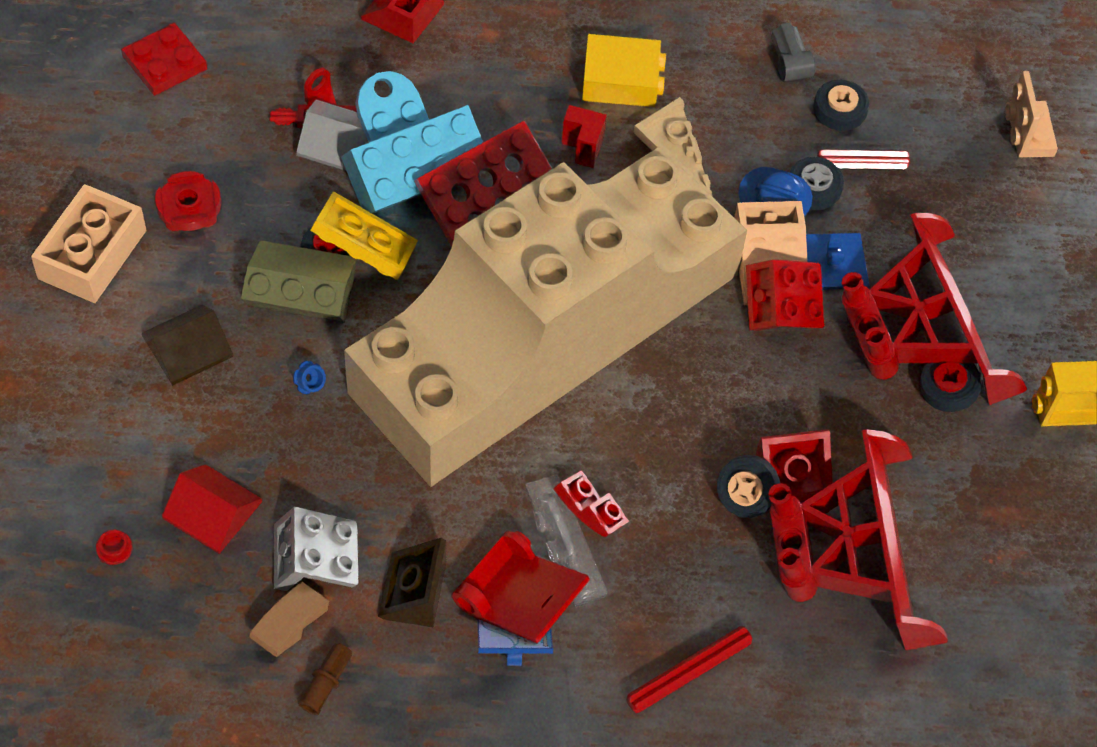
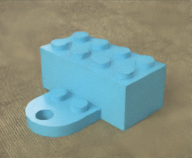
M386 71L376 73L368 78L357 93L355 103L357 114L369 143L349 150L341 156V159L360 206L373 214L421 195L414 183L417 178L483 143L469 105L429 120L419 92L412 81L402 74ZM377 81H384L389 85L390 94L388 97H380L376 94L374 85Z

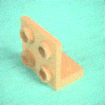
M1022 71L1018 82H1015L1013 85L1011 101L1007 102L1005 107L1006 120L1010 121L1012 127L1011 143L1016 145L1018 157H1055L1058 148L1047 102L1036 101L1029 71Z

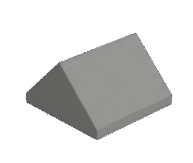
M315 100L306 111L296 156L346 171L341 156L351 149L368 143L357 112Z

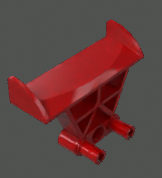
M913 213L910 215L917 246L870 290L864 286V281L859 273L850 272L842 278L844 289L842 302L847 319L869 371L877 379L885 380L893 377L898 371L899 363H978L983 375L985 393L989 405L1027 391V387L1019 374L1014 371L992 369L964 300L936 245L955 236L949 221L942 216L932 213ZM931 260L945 292L920 302L910 278ZM903 286L908 298L895 295L894 293ZM879 311L908 318L894 342L891 340ZM954 311L968 343H938L929 320ZM922 328L928 343H913Z
M862 430L867 462L802 503L792 496L790 487L786 484L778 483L770 488L768 495L772 502L770 513L779 574L785 590L792 600L797 602L808 601L815 596L817 587L890 602L893 603L896 624L905 650L948 642L947 634L940 625L930 620L914 617L886 468L887 464L907 461L913 458L911 449L905 441L898 436L883 431ZM872 485L878 521L852 527L848 499ZM839 506L842 522L830 517L826 513ZM808 525L836 538L815 563ZM882 543L889 582L861 577L856 547ZM794 544L801 545V547L798 550L795 548H789ZM848 557L851 574L835 571Z

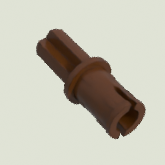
M341 643L334 644L320 668L312 672L314 678L302 698L298 701L299 706L303 710L313 715H319L332 689H337L340 685L338 679L352 657V651Z

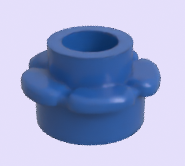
M312 361L300 363L299 369L295 370L293 374V382L298 386V391L303 394H310L311 392L321 390L326 381V374L322 367L317 363L313 364ZM309 374L310 379L307 381L306 376Z

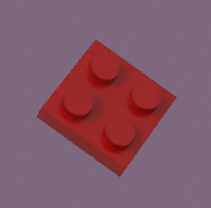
M175 22L121 48L123 58L154 96L208 69L207 61Z

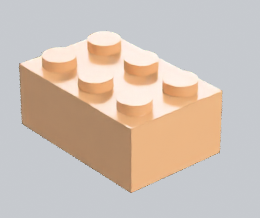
M84 184L32 254L31 259L37 278L96 303L147 231L142 207Z

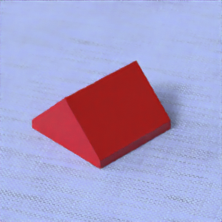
M828 429L760 437L755 456L767 460L775 468L780 483L789 486L792 496L796 497L799 501H806L832 484L831 440Z
M204 464L179 474L162 518L220 554L262 503V498Z

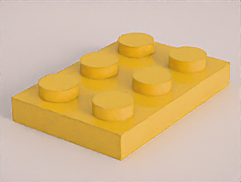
M334 191L310 230L323 241L335 244L347 251L351 257L361 259L375 267L381 274L396 280L402 274L418 242L416 238Z

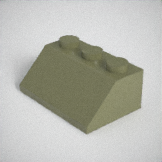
M260 240L247 266L241 299L248 306L345 323L358 259L341 254Z

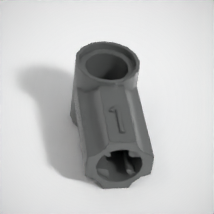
M784 23L772 30L771 39L778 56V73L781 81L814 77V57L810 50H805L798 28L792 26L791 23Z

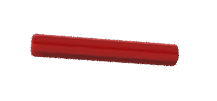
M739 626L627 695L626 701L634 713H640L740 652L752 643L753 638L746 627Z

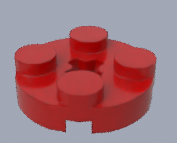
M194 171L176 173L167 178L168 183L162 189L160 186L155 194L157 213L169 230L193 231L204 227H211L216 223L217 215L222 205L220 190L213 180L211 182L205 179L204 174ZM187 197H191L192 201H195L190 205L182 204Z

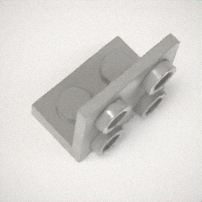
M294 506L274 524V589L288 591L304 577L352 588L358 584L356 521Z

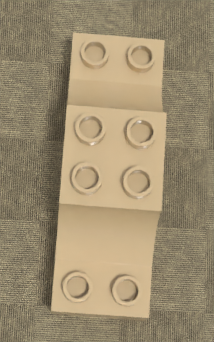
M660 146L610 179L587 185L563 162L455 230L453 245L445 263L423 293L404 312L344 350L347 393L428 485L432 487L738 275L747 229Z

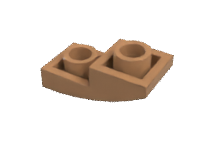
M301 582L282 597L251 630L249 637L277 657L301 640L303 628L327 612L329 600Z

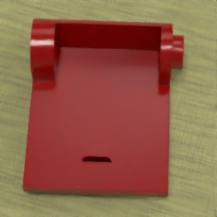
M506 531L452 593V598L457 606L468 615L538 644L590 579L586 574L535 556L530 547L531 541L527 536L519 531Z

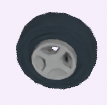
M807 157L797 161L791 167L789 173L803 178L811 188L813 199L810 210H824L833 206L840 199L844 187L843 174L838 166L831 161L820 157Z

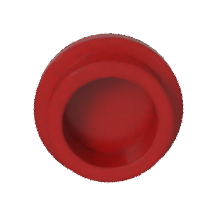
M119 530L104 532L96 543V552L99 559L108 565H118L125 562L133 551L130 537Z

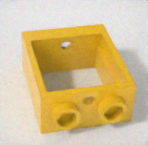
M1097 361L1051 363L1046 375L1041 378V384L1037 393L1033 394L1032 409L1035 414H1038L1040 426L1097 424Z

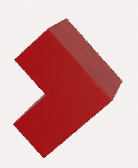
M572 105L568 106L563 121L562 144L576 148L575 164L594 168L604 141L607 114Z

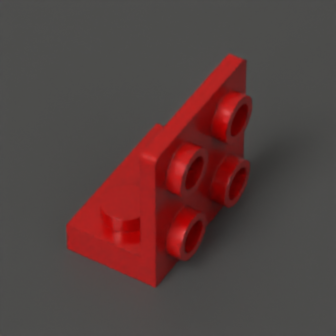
M773 259L746 265L749 330L761 331L779 327L812 329L824 327L820 263Z

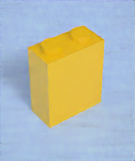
M588 34L582 101L655 107L657 95H663L665 77L659 76V71L664 72L666 61V53H660L661 40Z

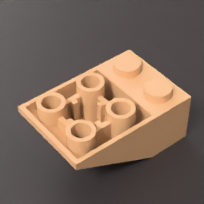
M802 201L737 203L734 218L747 229L739 266L744 305H748L746 265L773 259L807 262L806 225Z

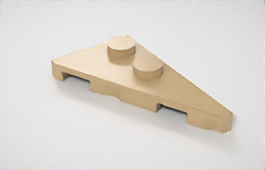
M680 97L635 125L634 134L652 151L660 146L712 196V191L710 190L711 183L708 174L704 172L701 163L702 156L696 138L692 135V126L690 121H687L684 112V102Z

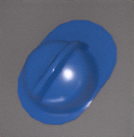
M759 167L750 171L741 181L738 192L740 203L802 201L804 216L810 210L813 199L811 188L803 178L772 167Z

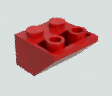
M374 0L362 14L361 19L414 44L444 6V0Z

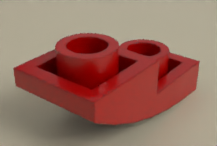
M582 470L553 488L559 498L578 519L604 538L629 522L611 494L608 493L600 497Z

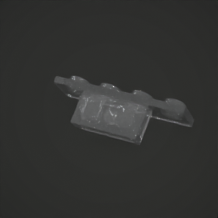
M553 475L525 484V489L535 511L534 519L539 532H544L546 537V547L551 561L586 574L590 579L572 601L574 607L605 598L607 596V589L576 516L553 489L561 482L558 475Z

